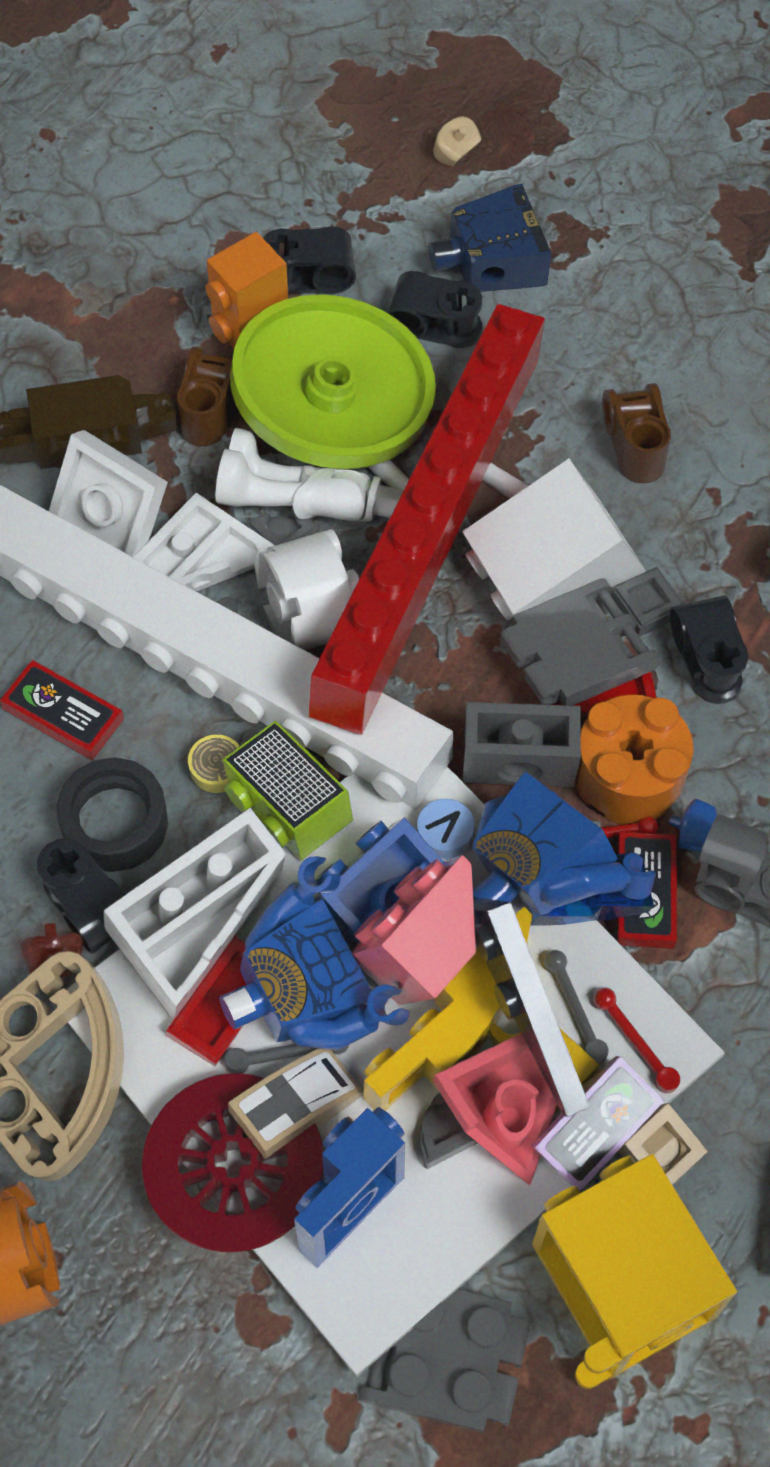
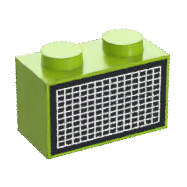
M276 720L222 759L228 779L224 789L233 804L241 812L251 808L281 848L286 846L300 861L354 821L348 790Z

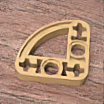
M70 951L60 952L50 957L0 1000V1098L4 1093L14 1089L21 1090L26 1098L24 1112L18 1119L6 1123L0 1120V1142L24 1172L47 1182L56 1181L68 1175L84 1159L100 1137L117 1100L124 1063L122 1026L112 994L96 968L79 954ZM67 969L74 974L78 973L75 979L79 987L73 993L64 988L60 989L63 986L60 975ZM41 990L50 996L49 1000L58 1006L53 1012H51L47 1004L35 996L38 991ZM21 1006H34L38 1019L35 1028L25 1036H13L9 1029V1020L12 1013ZM85 1008L92 1038L90 1073L81 1102L71 1121L65 1126L18 1065ZM34 1128L42 1138L52 1143L59 1141L53 1148V1153L57 1158L53 1164L49 1165L41 1160L35 1163L41 1152L32 1138L24 1135L25 1132Z

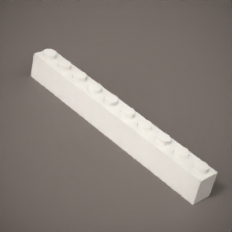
M0 485V576L10 581L14 588L29 599H36L38 597L53 605L56 611L66 620L76 624L81 621L96 629L99 635L109 644L117 648H122L123 646L130 648L140 654L145 662L155 670L166 673L169 670L180 676L198 694L207 698H211L214 695L230 704L233 710L248 722L258 723L260 721L268 726L276 720L304 748L306 747L324 757L334 770L346 776L355 774L371 783L373 788L382 797L391 802L398 803L403 801L417 809L452 760V730L384 693L381 694L363 735L310 718L311 675L319 658Z

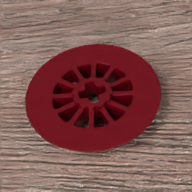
M228 1073L197 1081L184 1088L167 1102L153 1121L147 1134L142 1154V1178L148 1200L160 1220L173 1233L197 1247L217 1252H242L260 1248L274 1242L295 1227L294 1219L300 1214L295 1209L297 1203L315 1183L322 1180L323 1144L316 1123L266 1159L253 1144L252 1140L245 1138L246 1133L239 1124L234 1135L228 1134L223 1119L225 1116H231L228 1102L263 1080L264 1077L243 1073ZM216 1120L221 1133V1139L214 1140L201 1127ZM195 1137L209 1151L203 1152L185 1148L189 1140ZM239 1150L242 1160L251 1161L250 1164L240 1167L239 1176L235 1178L227 1176L225 1167H216L217 1163L227 1161L228 1151ZM282 1155L287 1156L286 1167L261 1163ZM184 1161L205 1165V1167L184 1174L180 1173L181 1163ZM257 1177L283 1180L279 1190L273 1192ZM210 1180L195 1197H190L185 1190L187 1186ZM246 1188H253L267 1203L256 1210H252L246 1194ZM219 1189H223L217 1212L214 1213L203 1208ZM233 1192H238L244 1208L243 1214L227 1215Z

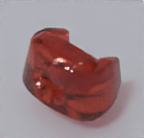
M49 923L44 925L45 936H32L22 940L20 949L29 974L57 953L70 951L82 956V936L78 933L57 936L56 924ZM67 969L62 972L60 978L71 976L74 973Z

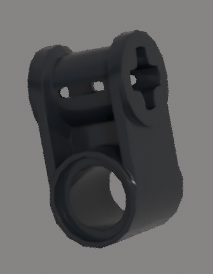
M333 226L296 230L281 228L272 230L264 236L263 239L278 255L280 243H284V256L280 257L287 263L288 295L321 292L330 294L341 293L348 290L355 283L356 272L350 234L346 230Z
M408 271L399 276L386 313L406 326L416 338L446 344L454 348H466L478 342L482 335L483 323L480 316H478L482 309V294L475 285L468 282L433 277L419 271ZM462 296H466L467 305H464L462 308ZM458 323V334H455L454 324Z
M722 595L671 607L670 625L672 635L679 652L684 658L697 694L705 701L714 704H725L734 700L740 693L743 683L742 673L746 669L749 656L737 627L735 613L728 597Z
M57 839L48 843L41 850L37 859V870L43 881V888L48 898L62 914L76 938L89 953L94 954L113 940L105 930L104 910L126 894L113 879L108 878L85 847L77 841ZM64 868L67 870V872L71 874L76 872V874L70 878H67V876L63 873H57Z

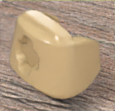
M464 116L447 122L437 134L433 148L435 158L439 162L453 167L462 157L475 149L481 142V136L475 123Z

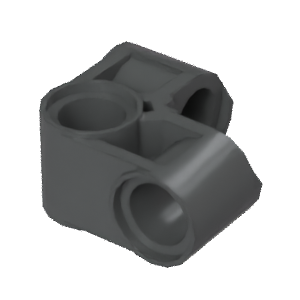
M717 814L698 862L701 865L694 888L699 898L707 904L724 911L734 912L770 928V852H767L768 847L766 845L768 833L724 815Z

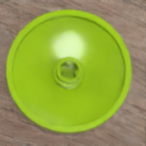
M323 294L293 297L277 302L258 313L245 326L236 342L230 371V385L235 404L251 429L266 443L289 457L326 468L355 469L383 463L401 454L418 439L424 430L435 399L436 384L433 367L428 354L415 335L401 322L381 309L359 300L336 295Z

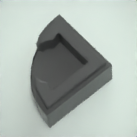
M264 514L245 523V526L274 545L319 532V526L309 519H299L297 516L295 518L271 517L270 514Z
M439 1092L427 1109L421 1125L422 1131L420 1130V1150L426 1169L478 1144L465 1133Z

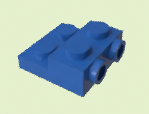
M405 817L389 827L382 820L377 822L355 842L362 851L347 866L340 858L337 859L315 879L316 883L321 885L331 874L340 875V885L335 891L325 894L317 893L313 898L314 903L322 899L324 900L347 944L355 942L358 945L360 941L354 936L358 928L377 910L380 909L385 913L396 903L399 897L394 893V890L413 869L419 866L423 870L435 859H438L441 863L444 862Z
M367 1107L355 1121L349 1116L345 1117L329 1132L323 1142L326 1150L322 1153L325 1182L320 1180L315 1183L296 1205L295 1209L300 1213L294 1219L299 1251L316 1268L339 1247L404 1179L405 1142L401 1138L405 1133L398 1122L380 1107H377L373 1112Z

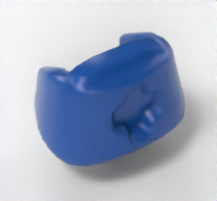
M694 799L687 806L682 818L672 814L668 825L680 829L676 841L677 848L696 852L702 851L707 835L717 816L714 806L702 800Z

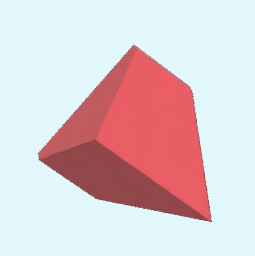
M521 1033L435 1074L432 1081L465 1133L530 1185L540 1158V1154L531 1145L551 1125L557 1102Z

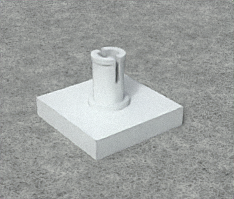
M82 430L71 434L49 512L134 557L149 541L168 482L89 432Z

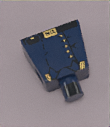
M523 184L508 187L455 207L451 212L450 238L430 242L428 245L430 262L435 272L460 267L465 282L475 285L480 292L542 287L548 284L551 251Z

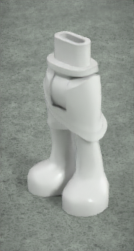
M235 428L229 449L224 450L221 458L215 495L218 504L233 507L293 506L294 513L299 519L325 516L340 520L367 522L372 521L374 515L390 518L403 490L380 485L381 477L374 476L373 481H371L368 475L355 470L320 468L310 464L286 466L266 461L259 457L254 434L249 430Z

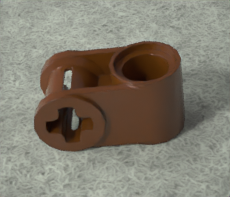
M192 347L188 354L185 374L177 393L180 432L183 438L192 445L206 447L217 443L224 436L235 402L230 385L232 358L203 354V350L199 347Z
M651 383L647 384L644 390L617 394L614 389L604 390L602 395L603 419L607 433L611 436L622 474L630 481L636 483L656 481L664 472L671 440V430L664 414L658 385Z

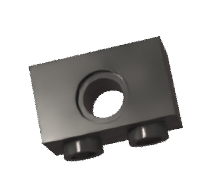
M466 703L463 733V783L515 785L519 778L527 772L544 786L574 787L581 758L580 706Z

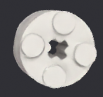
M332 529L269 547L266 550L257 552L255 555V574L258 589L267 587L270 604L263 607L273 634L305 651L328 643L359 581V577L353 569L345 571L341 561L342 550L340 542Z

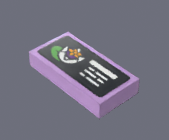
M615 1056L584 1089L590 1108L570 1117H566L561 1113L531 1145L571 1186L576 1185L579 1191L588 1184L664 1102L620 1056Z

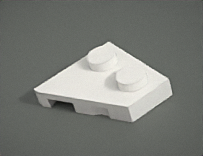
M195 493L141 548L134 558L197 592L254 569L256 553L275 545L198 493Z

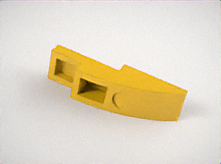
M523 907L515 915L527 944L532 914ZM477 948L476 953L435 998V1004L442 1011L439 1013L436 1008L427 1011L410 1029L409 1034L412 1038L396 1052L391 1047L385 1049L365 1069L364 1073L367 1078L364 1080L363 1099L374 1110L380 1107L386 1111L423 1076L437 1089L432 1081L435 1074L475 1056L488 1039L490 1027L498 1023L503 1011L500 1008L494 991L496 982Z

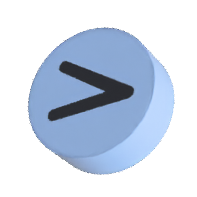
M438 799L430 802L421 810L417 820V832L441 859H451L462 855L473 841L474 818L470 810L461 802L453 799Z

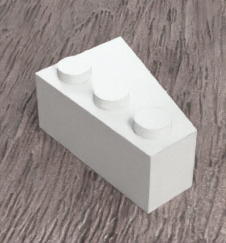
M251 808L104 910L105 930L173 1020L233 937L237 936L282 873L286 853Z

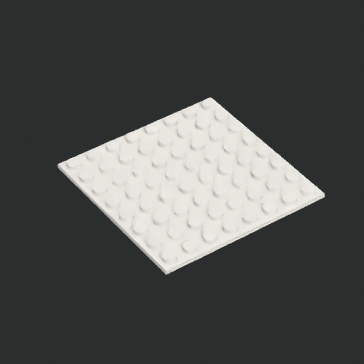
M448 767L445 768L417 809L403 801L395 803L385 799L373 788L371 783L355 774L346 777L340 783L349 792L354 821L302 861L284 846L282 849L286 856L281 875L236 937L245 942L265 909L291 883H300L298 880V870L304 860L314 856L326 858V861L315 870L314 879L339 858L347 866L362 852L355 842L377 822L382 820L389 827L405 817L417 831V820L421 810L430 802L438 799L459 801L473 815L475 823L473 841L462 855L471 863L472 886L474 890L489 875L472 848L484 804ZM442 859V860H443L444 862H446V861H449V860H451V859ZM517 896L513 899L511 905L515 914L523 907L532 914L527 946L558 1026L584 1050L586 1043L555 973L550 972L545 967L544 963L546 954L551 950H560L567 957L565 969L596 1039L604 1041L609 1049L608 1057L604 1063L599 1065L598 1071L615 1056H621L664 1100L662 1104H670L724 1056L725 1052L578 901L557 907L561 920L537 921L533 916L531 907ZM355 942L347 944L351 951L357 946ZM120 949L95 967L112 994L122 1026L124 1063L120 1088L150 1125H152L167 1102L184 1088L208 1077L228 1074L224 1058L230 1049L241 1048L247 1053L295 1044L292 1040L277 1042L266 1021L261 1017L243 1026L216 1067L165 1036L166 1030L173 1019ZM361 969L371 990L379 986ZM75 982L66 990L73 993L79 985ZM607 987L615 992L616 1004L665 1067H672L678 1071L681 1081L674 1092L665 1094L656 1088V1074L609 1013L595 1006L593 996L599 988ZM389 998L385 1005L386 1014L388 1015L396 1009L403 1008L409 1011L408 1020L398 1026L379 1022L377 1031L350 1044L345 1053L335 1054L363 1090L364 1080L367 1078L364 1072L371 1061L385 1049L391 1047L396 1052L412 1038L409 1034L410 1029L427 1011L432 1008H436L439 1013L442 1011L435 1004V999L398 1005L392 998ZM51 1002L54 1008L56 1009L58 1006ZM84 1008L67 1024L92 1053L90 1024L86 1009ZM502 1013L496 1025L509 1035L521 1032L514 1019H507L504 1013ZM489 1037L477 1054L494 1047ZM302 1056L249 1065L247 1071L243 1074L266 1078ZM425 1076L386 1110L398 1122L405 1133L401 1138L405 1142L404 1179L339 1247L316 1268L299 1251L296 1227H294L274 1242L253 1249L356 1377L411 1331L413 1326L440 1302H444L546 1212L544 1207L546 1201L557 1193L571 1187L541 1155L533 1180L528 1185L479 1143L426 1169L420 1150V1130L422 1131L421 1125L425 1113L439 1091ZM363 1096L318 1128L322 1144L329 1132L345 1117L349 1116L355 1121L367 1107L372 1112L374 1111L363 1099ZM561 1110L554 1113L551 1124L562 1113ZM232 1115L225 1116L223 1119L227 1132L232 1136L237 1131L238 1123ZM216 1120L201 1127L214 1140L221 1139V1133ZM195 1137L189 1140L185 1148L203 1152L209 1151ZM239 1150L228 1151L227 1161L217 1163L216 1167H225L227 1176L235 1178L239 1176L240 1167L250 1164L251 1161L242 1160ZM282 1155L261 1163L286 1167L287 1156ZM182 1162L188 1172L205 1167V1165ZM323 1169L322 1180L325 1182ZM257 1177L273 1192H277L283 1180ZM210 1180L203 1181L198 1184L203 1189ZM246 1188V1194L252 1210H256L267 1203L253 1188ZM219 1189L211 1198L218 1208L223 1189ZM233 1192L227 1215L243 1214L244 1208L238 1192Z

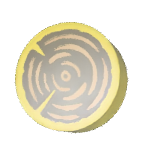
M209 735L198 740L192 746L188 755V766L191 779L196 786L210 793L226 792L224 786L228 783L222 759L240 747L235 740L224 735Z

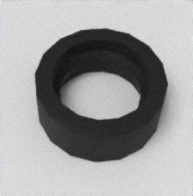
M117 757L94 760L75 770L62 786L56 804L58 824L63 839H71L80 843L100 868L107 872L133 869L149 860L163 844L169 824L163 788L153 773L136 761ZM119 788L133 791L142 798L147 812L145 822L137 832L124 839L108 842L92 839L86 835L80 825L79 814L81 808L91 797L102 791Z

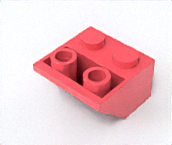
M463 855L443 863L435 859L423 870L419 866L413 869L395 888L394 893L399 897L396 903L385 913L380 909L374 912L354 934L360 941L351 951L357 964L379 986L390 985L401 989L402 992L399 995L391 997L398 1005L435 999L476 953L472 866Z

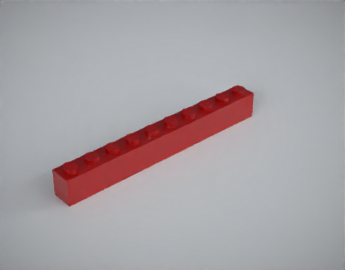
M497 303L311 675L310 718L363 735L538 363L545 323L544 317Z

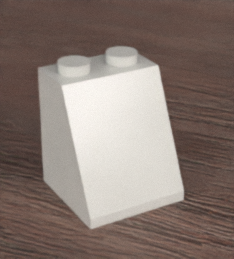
M570 458L462 531L473 548L465 553L466 557L482 580L488 576L492 579L498 590L490 594L491 598L507 621L511 620L513 615L598 579H606L613 588L646 572V569L614 520Z

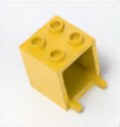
M653 1153L636 1163L631 1155L615 1161L599 1173V1177L602 1180L600 1183L582 1193L575 1185L551 1197L544 1204L547 1212L541 1215L532 1242L533 1248L590 1345L585 1352L584 1361L578 1365L575 1371L576 1382L584 1389H592L608 1379L611 1380L716 1319L738 1292Z

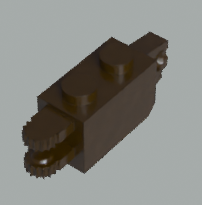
M119 375L26 389L28 407L10 409L7 412L3 411L0 413V437L5 438L0 440L1 463L14 464L15 462L24 463L38 460L40 469L61 468L71 434L82 430L89 432L125 456L142 454L141 440L177 430V418L172 394L132 395L130 381Z

